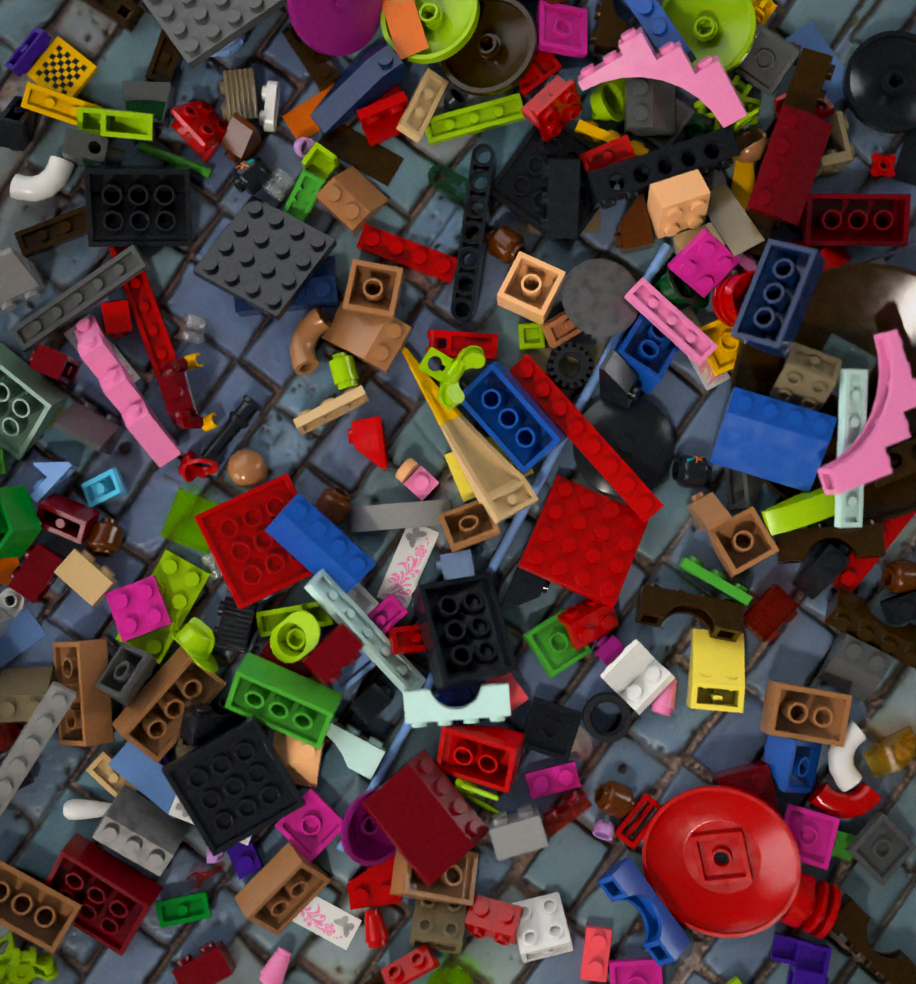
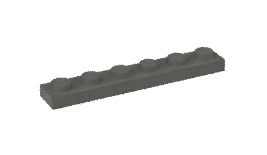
M132 244L17 324L10 331L22 351L28 352L149 268V265L137 246Z

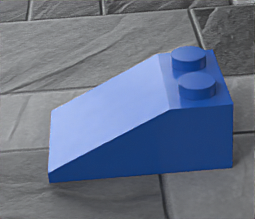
M640 313L616 349V352L639 375V386L643 392L649 395L662 380L679 348Z

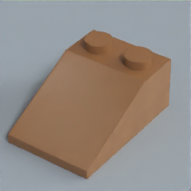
M343 299L331 320V327L324 332L322 339L388 375L413 332L412 327L395 317L389 318L345 310L342 308Z
M768 679L759 730L768 735L844 747L852 695Z
M396 849L390 894L413 899L473 906L479 853L469 851L432 885L427 887Z

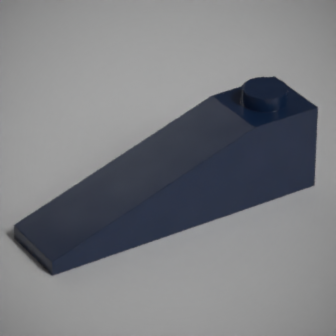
M378 40L357 54L310 115L323 134L326 136L356 115L357 110L367 107L407 79L402 60L388 44Z

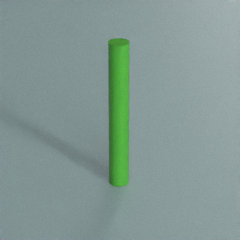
M141 142L139 146V151L173 165H190L191 172L210 179L213 169L145 142Z

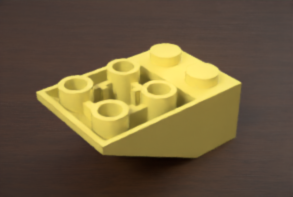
M692 628L686 705L694 709L743 713L745 694L744 633L740 634L736 642L710 638L708 630Z

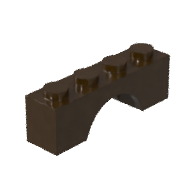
M601 0V4H596L594 20H598L597 29H592L590 44L595 45L593 54L607 55L614 50L618 53L621 51L618 47V40L621 39V34L629 29L630 24L623 21L617 15L613 6V0Z
M863 520L862 527L853 528L834 527V523L833 527H822V524L819 523L806 526L807 529H794L775 535V543L779 549L776 553L777 565L804 563L808 551L814 545L823 541H835L845 545L852 552L855 559L882 558L885 555L882 523L875 524V520Z
M643 584L638 594L635 623L660 627L672 615L688 614L696 617L705 625L710 638L736 642L742 633L744 604L736 603V601L731 599L711 598V596L706 594L686 593L681 589H665L656 584Z
M840 587L827 604L824 622L916 669V625L911 622L903 627L888 625L870 612L864 598Z
M845 893L841 897L838 915L831 930L837 936L842 933L848 939L844 944L855 955L860 952L866 958L863 961L864 965L873 974L878 971L884 977L881 980L883 984H916V965L900 949L884 953L875 951L870 947L867 940V926L870 917Z

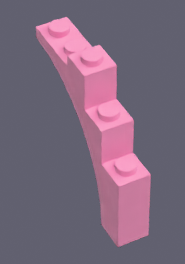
M633 27L622 33L621 39L618 40L620 52L617 53L614 50L603 57V62L596 66L594 64L586 66L580 71L581 75L578 76V84L582 91L602 82L619 78L645 77L666 81L682 87L699 98L714 113L723 128L747 116L746 108L718 55L714 57L709 55L697 62L698 66L694 68L680 41L666 43L659 48V53L656 54L642 27L637 30Z
M93 314L88 318L78 321L72 328L78 341L76 346L80 357L99 379L104 394L121 413L126 428L159 468L181 455L175 439L154 413L126 371L97 317Z
M897 329L873 335L878 354L879 372L874 405L862 432L852 445L834 461L817 469L825 495L841 494L893 473L890 466V457L886 453L885 447L911 437L909 423L903 412L916 407V377L912 378L910 364L906 360L902 347L903 342Z

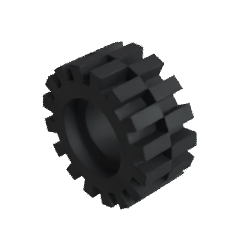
M568 342L567 344L559 345V347L553 350L547 361V374L550 375L551 380L559 388L563 387L564 390H574L583 386L593 373L594 362H592V354H589L587 352L588 349L581 347L579 343L572 344L573 342ZM574 357L578 360L580 370L576 375L568 376L562 372L560 364L564 358Z

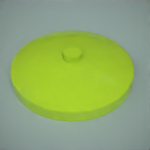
M414 0L429 48L404 60L417 64H431L443 61L456 54L470 40L477 27L480 14L479 0ZM382 8V33L389 46L396 53Z
M663 0L660 5L697 58L692 62L694 68L698 66L697 62L709 55L711 57L718 55L728 74L743 62L753 46L757 31V17L751 0Z

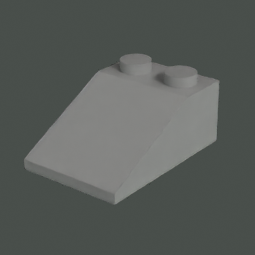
M11 247L0 251V311L8 312L15 309L17 304L24 300L32 301L38 298L40 293L46 290L34 263Z

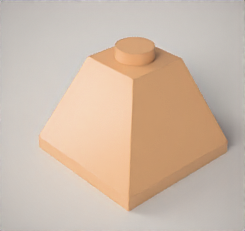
M275 730L272 745L294 783L317 788L325 740L321 748L317 749Z

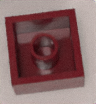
M341 623L336 625L320 640L317 646L305 655L299 663L320 684H333L343 674L341 669L345 665H352L361 657L362 653L360 650L364 646Z

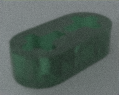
M444 165L432 166L428 172L430 186L454 201L465 202L466 194L462 192L460 195H457V189L451 185L454 184L460 187L464 184L467 191L468 179ZM440 172H443V178L449 182L446 183L443 180H439L436 183L433 174L438 175Z

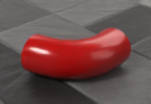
M825 782L818 786L808 799L815 808L823 813L843 819L862 816L877 806L882 800L864 782H861L851 792L846 793L837 792Z

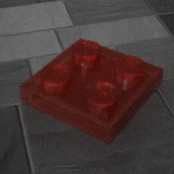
M576 789L572 790L563 798L565 802L558 807L553 805L543 813L544 817L541 821L544 830L550 837L593 806L583 789L578 792Z

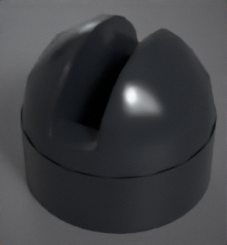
M451 89L444 97V105L448 111L461 109L466 104L463 95L455 89Z

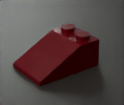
M763 760L713 773L715 785L735 787L747 791L764 800L779 813L769 765Z

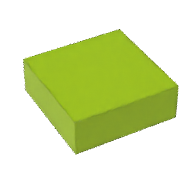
M518 324L519 350L545 349V338L540 324Z

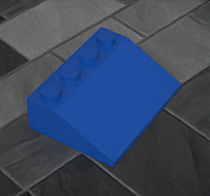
M734 387L732 388L709 462L809 493L817 475V469H819L830 443L837 418Z

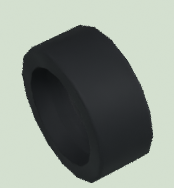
M601 692L593 695L586 702L582 710V721L586 731L600 742L612 743L620 740L628 733L632 724V713L629 705L614 693ZM611 702L620 709L622 721L616 730L602 732L593 725L592 712L600 703Z

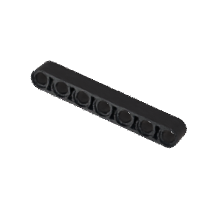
M485 143L477 145L471 155L451 301L452 316L463 323L472 321L477 312L497 167V155L493 148ZM490 152L491 158L488 162L480 163L478 161L481 153ZM478 178H487V185L484 188H475V182ZM476 203H483L484 209L479 215L472 214V206ZM471 229H480L478 239L473 241L468 239V233ZM470 253L476 254V263L472 266H466L464 262L465 257ZM465 279H472V289L468 292L462 291V282ZM462 304H468L470 307V312L466 317L458 315V307Z

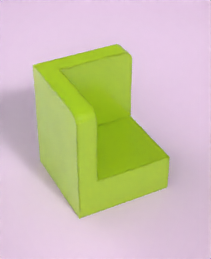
M315 142L301 162L304 169L328 181L339 166L337 156L318 142Z

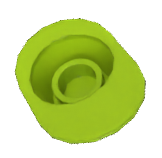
M626 78L602 82L591 93V118L593 120H614L620 122L624 119V84Z
M296 611L273 629L270 636V647L275 657L284 663H294L311 652L317 646L320 639V627L317 620L307 611Z
M194 617L181 630L174 629L171 631L173 639L185 649L197 665L210 673L218 671L217 661L211 654L215 646V636L207 624L198 617Z

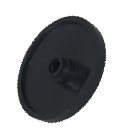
M896 30L873 35L856 48L845 66L842 81L845 101L853 115L861 123L875 131L899 134L916 129V35L913 33Z
M638 397L637 401H632L628 409L605 400H600L584 413L586 419L649 489L653 488L664 478L673 461L675 440L668 419L658 407ZM572 442L574 461L583 478L595 489L605 494L621 497Z

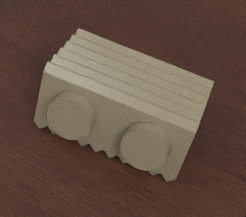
M254 69L224 70V79L219 80L221 95L226 97V104H222L224 120L230 122L232 115L236 112L252 125L259 124L260 107L257 77Z

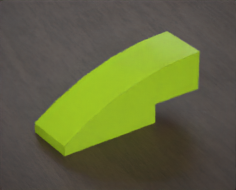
M80 106L78 107L77 130L106 137L153 141L154 114Z
M823 487L810 493L802 492L761 511L770 536L798 529L834 516L835 494L825 495Z
M317 601L255 612L260 637L271 636L273 629L296 611H307L312 614L317 620L319 627L335 625L337 623Z

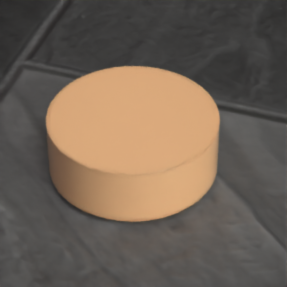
M412 458L407 459L397 470L395 478L401 483H405L416 471L419 464Z

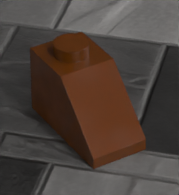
M235 112L231 117L221 145L225 150L224 155L230 161L237 164L238 161L242 162L247 157H252L263 141L257 128Z
M643 193L634 200L616 230L617 233H614L616 248H621L622 255L650 249L655 243Z

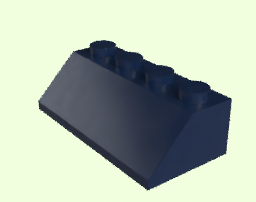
M768 239L730 336L762 352L787 358L825 264V260L817 249Z
M328 256L286 312L310 310L316 306L320 308L340 306L335 256ZM234 297L235 312L240 317L264 314Z

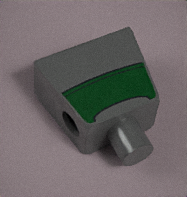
M122 81L126 111L154 114L153 141H140L146 143L155 142V129L166 130L169 127L176 90L171 82Z
M66 127L62 148L65 160L72 162L78 167L108 165V163L123 164L125 151L111 148L109 138Z

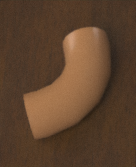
M318 306L309 311L299 321L292 334L290 357L295 373L300 376L310 374L318 368L319 362L316 358L315 346L319 337L331 327L328 316Z

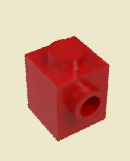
M119 299L100 302L105 333L111 334L112 338L127 336V332L132 331L128 300Z

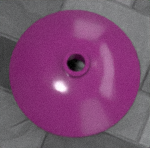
M377 788L362 793L351 803L341 825V843L345 853L354 862L363 866L379 865L389 860L396 853V847L361 805Z

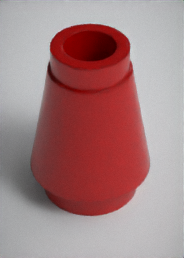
M380 908L364 911L365 943H368L369 949L388 945L390 934L380 913Z

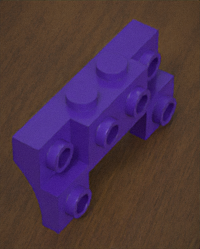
M774 933L770 958L773 961L790 964L786 984H829L827 973L832 951L829 945L802 940L798 936Z

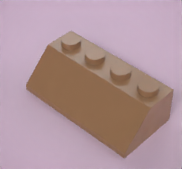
M106 639L52 642L55 681L77 692L75 700L58 725L59 745L86 747L114 742L113 734L115 728L112 725V698L94 687L108 665L109 648Z
M180 646L138 693L131 705L127 706L115 719L112 725L123 738L158 763L181 737L180 728L185 706L196 705L197 703H211L227 683L216 673H210L197 665L185 649Z
M0 860V925L45 950L57 954L70 933L82 905Z

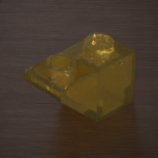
M908 726L873 743L863 753V756L874 777L901 771L916 755V735L911 727Z

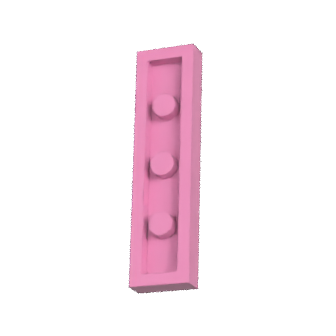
M642 277L624 296L631 305L698 366L718 347L716 343L645 278Z

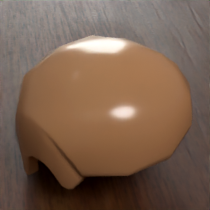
M761 128L748 131L735 138L741 154L736 160L741 163H753L760 160L766 154L769 139Z
M246 448L237 450L230 456L227 462V471L231 480L237 486L250 490L260 486L266 480L268 466L264 458L257 451Z

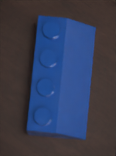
M492 362L463 390L465 396L462 402L463 406L523 474L528 472L568 438L502 362Z
M301 492L291 500L265 529L270 536L313 575L324 569L346 594L376 564V561L325 516Z

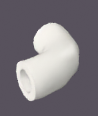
M50 156L45 169L38 175L24 176L16 174L13 177L10 185V197L17 200L34 202L53 197L66 186L73 173L75 164L60 157Z
M851 719L848 720L844 747L829 745L827 752L829 771L842 792L850 790L862 779V775L854 765V754L858 746L866 740V737Z

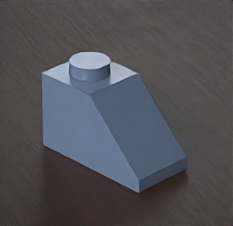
M471 550L440 555V560L436 561L438 576L443 575L444 580L475 575Z

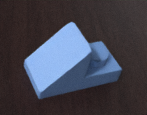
M72 462L33 463L47 478L40 479L34 485V492L30 495L36 503H40L55 493L79 466Z

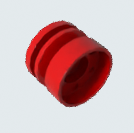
M755 271L727 276L714 289L712 297L713 311L717 318L726 326L734 327Z
M801 871L800 883L793 903L778 921L793 928L801 925L803 932L812 933L814 937L819 939L824 938L833 927L841 903V889L834 884H828L825 880H819L815 883L813 875Z

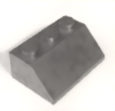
M124 784L96 827L92 838L160 877L173 858L191 823L176 817L173 819L149 798Z

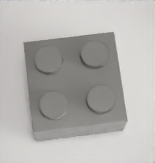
M531 804L518 807L515 813L507 815V812H500L492 815V819L488 820L489 832L498 861L549 846L537 806L532 807Z

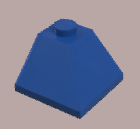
M768 735L764 744V760L769 765L770 772L780 791L812 794L822 743Z

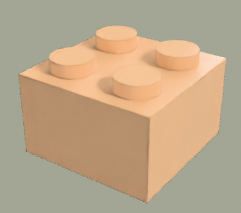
M698 169L650 184L647 211L651 227L657 239L666 236L671 237L678 232L695 229L705 224L711 192Z
M519 251L497 294V304L541 325L546 321L562 290L566 272Z

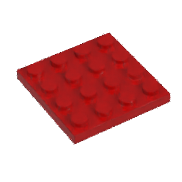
M288 473L193 517L238 610L313 575L265 531L269 524L298 494Z
M557 475L517 567L613 609L649 520L644 523L631 507Z

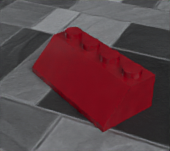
M782 105L747 206L748 212L798 226L833 128L831 123L809 112Z
M809 193L799 221L804 246L906 247L908 246L911 194Z

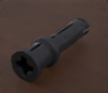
M245 394L243 396L244 400L235 411L229 413V420L203 452L200 453V457L216 461L240 430L247 428L251 418L257 411H261L263 408Z

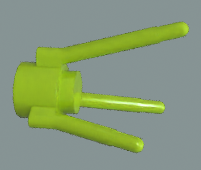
M460 778L456 779L454 786L463 798L472 801L493 814L500 813L473 795L476 793L495 801L499 799L498 796L477 788L476 783Z

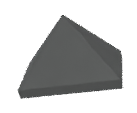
M724 467L728 510L754 506L764 481L759 477Z

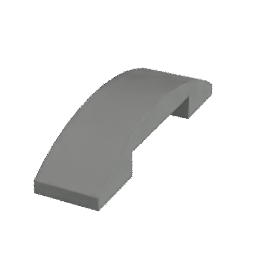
M451 499L351 507V533L442 526L438 515L451 510Z

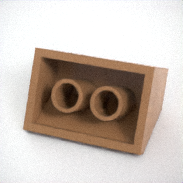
M288 842L234 898L246 919L278 935L332 879L314 860L310 862L292 843Z

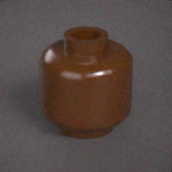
M501 226L497 230L493 229L487 237L488 253L504 264L514 262L519 251L523 253L525 251L523 237L508 226Z
M334 486L332 489L327 488L323 490L315 506L333 523L338 525L346 518L352 503L347 492Z
M102 518L100 522L93 523L91 527L88 547L97 556L112 557L113 554L121 550L124 535L123 528L117 525V521L114 519Z
M910 560L890 562L882 572L883 585L893 594H906L916 591V563Z
M609 780L599 785L596 790L594 800L600 812L616 818H622L633 810L635 799L630 787Z

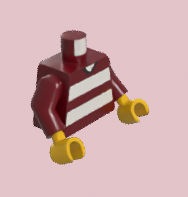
M193 353L184 356V358L166 362L162 367L163 376L159 377L158 381L167 414L173 424L177 423L178 427L182 429L202 428L206 432L219 427V424L213 422V418L217 417L216 413L213 412L204 417L198 416L186 372L187 369L193 370L203 367V364H198L196 357L201 354Z

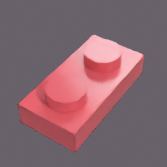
M592 925L585 926L580 979L606 982L612 937L611 928Z

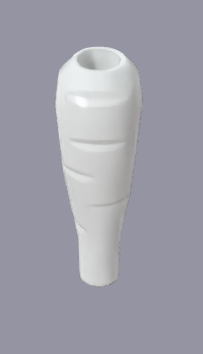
M71 799L64 803L63 815L69 820L99 818L105 815L112 803Z

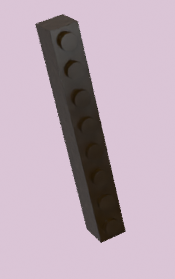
M803 47L783 105L814 115L816 106H822L827 91L823 90L826 80L831 81L836 65L832 64L833 56ZM746 208L745 212L765 241L742 253H748L753 257L761 259L772 230H778L781 221L748 212Z

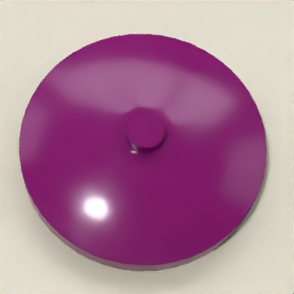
M287 0L289 17L298 36L311 49L328 56H345L361 50L373 38L381 20L382 0Z

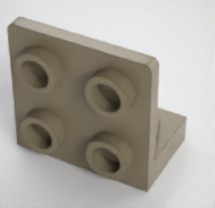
M841 110L836 111L827 121L833 125L827 142L829 150L823 153L815 179L840 174L853 160L855 154L852 142H849L847 135L849 125L847 118L843 117Z
M793 342L784 367L771 389L770 396L786 403L820 412L837 383L843 360Z
M416 899L409 947L418 948L426 943L433 951L460 954L467 906Z

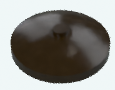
M479 0V20L472 37L456 54L440 61L446 76L463 92L482 97L501 94L516 86L531 69L538 50V32L529 12L516 0Z

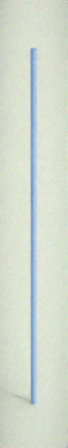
M666 243L661 244L643 277L650 284H652L671 249V246ZM626 330L610 338L591 377L575 403V406L581 413L599 382L600 365L610 349H617ZM568 438L553 450L543 462L531 485L536 495H538ZM531 506L516 513L484 572H491L492 578ZM430 671L422 688H430L432 691L435 685ZM405 720L403 721L366 791L381 786L412 728L411 723L405 724ZM340 838L339 842L336 845V848L342 852H345Z

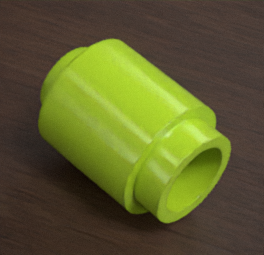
M347 352L332 355L333 360L329 361L334 385L338 386V390L345 391L353 386L358 387L357 380H359L353 355H348Z

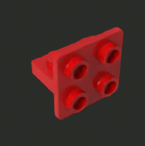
M557 75L520 110L522 115L539 129L542 139L548 142L552 137H556L568 122L579 116L583 106L575 81L570 79L566 82Z
M399 85L367 107L357 110L356 115L371 147L403 134L396 127L408 105V100L404 91L401 92Z
M203 99L173 107L171 113L175 120L171 127L204 162L210 161L221 146L229 124L222 120L213 110L212 106Z

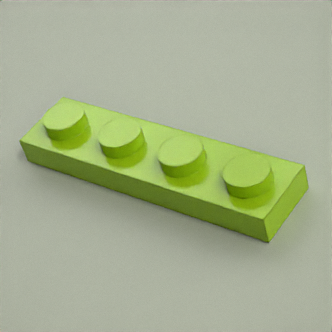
M520 93L433 116L425 130L429 146L526 120L520 110L523 107Z

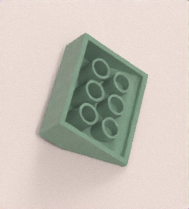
M0 342V446L18 461H21L58 416L68 396L36 370L29 368L30 365Z

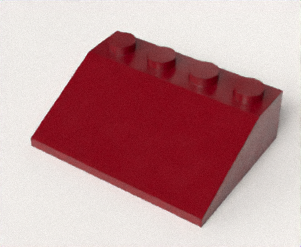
M425 749L407 760L361 803L427 887L432 885L489 832L488 827Z
M78 833L61 850L44 885L82 905L73 926L121 956L125 953L164 888Z

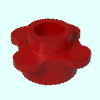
M876 152L871 156L873 162L870 174L872 177L891 179L895 176L894 163L897 161V158L894 154L887 156Z

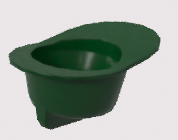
M668 266L667 272L654 285V288L673 305L688 303L698 309H704L709 304L708 294L703 298L672 272Z

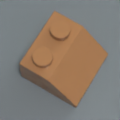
M354 166L334 176L315 195L318 203L354 237L389 202V199Z
M353 259L342 308L394 318L400 302L405 278L403 268Z
M478 500L438 515L452 552L501 534L498 524L495 525L484 505L479 504Z
M753 506L733 516L732 519L718 527L707 531L715 554L729 579L779 551Z

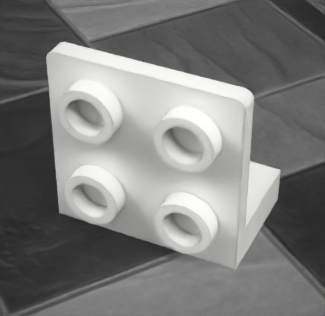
M637 639L626 646L623 652L600 675L639 715L675 679Z
M559 892L511 903L522 906L524 910L516 934L523 963L573 951Z

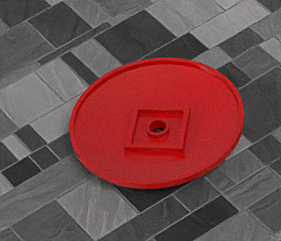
M706 785L683 791L668 800L657 811L648 826L643 841L642 863L647 882L652 886L674 919L696 932L721 938H738L756 934L777 922L787 912L797 894L801 876V859L796 839L788 824L772 806L747 791L722 785ZM717 852H724L729 856V861L725 863L719 862L715 854Z

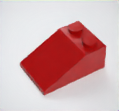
M442 726L436 764L444 774L509 793L517 778L525 734L495 726Z

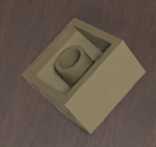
M54 666L2 669L0 676V723L29 720L53 680L55 681Z

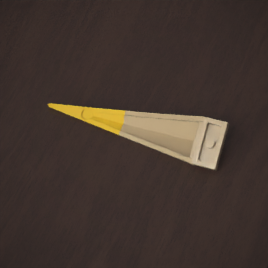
M404 347L402 354L479 504L484 505L495 525L535 504L539 499L526 478L476 430L456 407L446 409L442 406L437 398L439 387L428 374L418 368L420 364L410 351Z

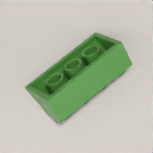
M248 652L236 671L225 708L248 718L255 715L259 723L320 749L344 694Z

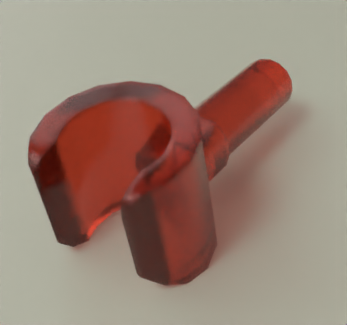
M218 865L201 874L197 872L187 876L186 880L192 877L197 878V885L190 888L194 890L201 887L204 880L221 872L223 869L221 865Z

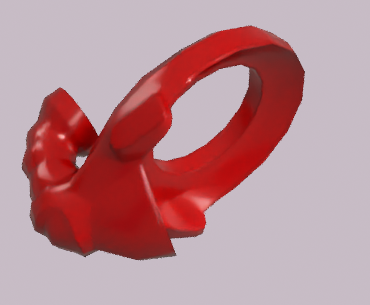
M192 450L184 455L178 466L180 476L187 482H192L197 476L206 478V475L214 474L219 470L217 462L207 458H195V453ZM194 463H206L212 466L200 467L194 465Z

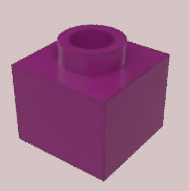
M610 634L608 637L603 635L595 642L594 646L596 649L593 652L608 666L623 652L625 646L614 635Z

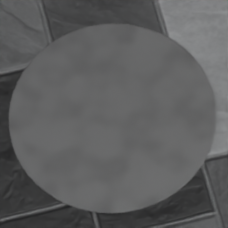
M598 258L583 261L577 264L564 280L561 292L563 308L571 322L587 334L598 337H610L620 334L632 325L639 312L624 298L626 293L636 284V281L624 267L616 262Z

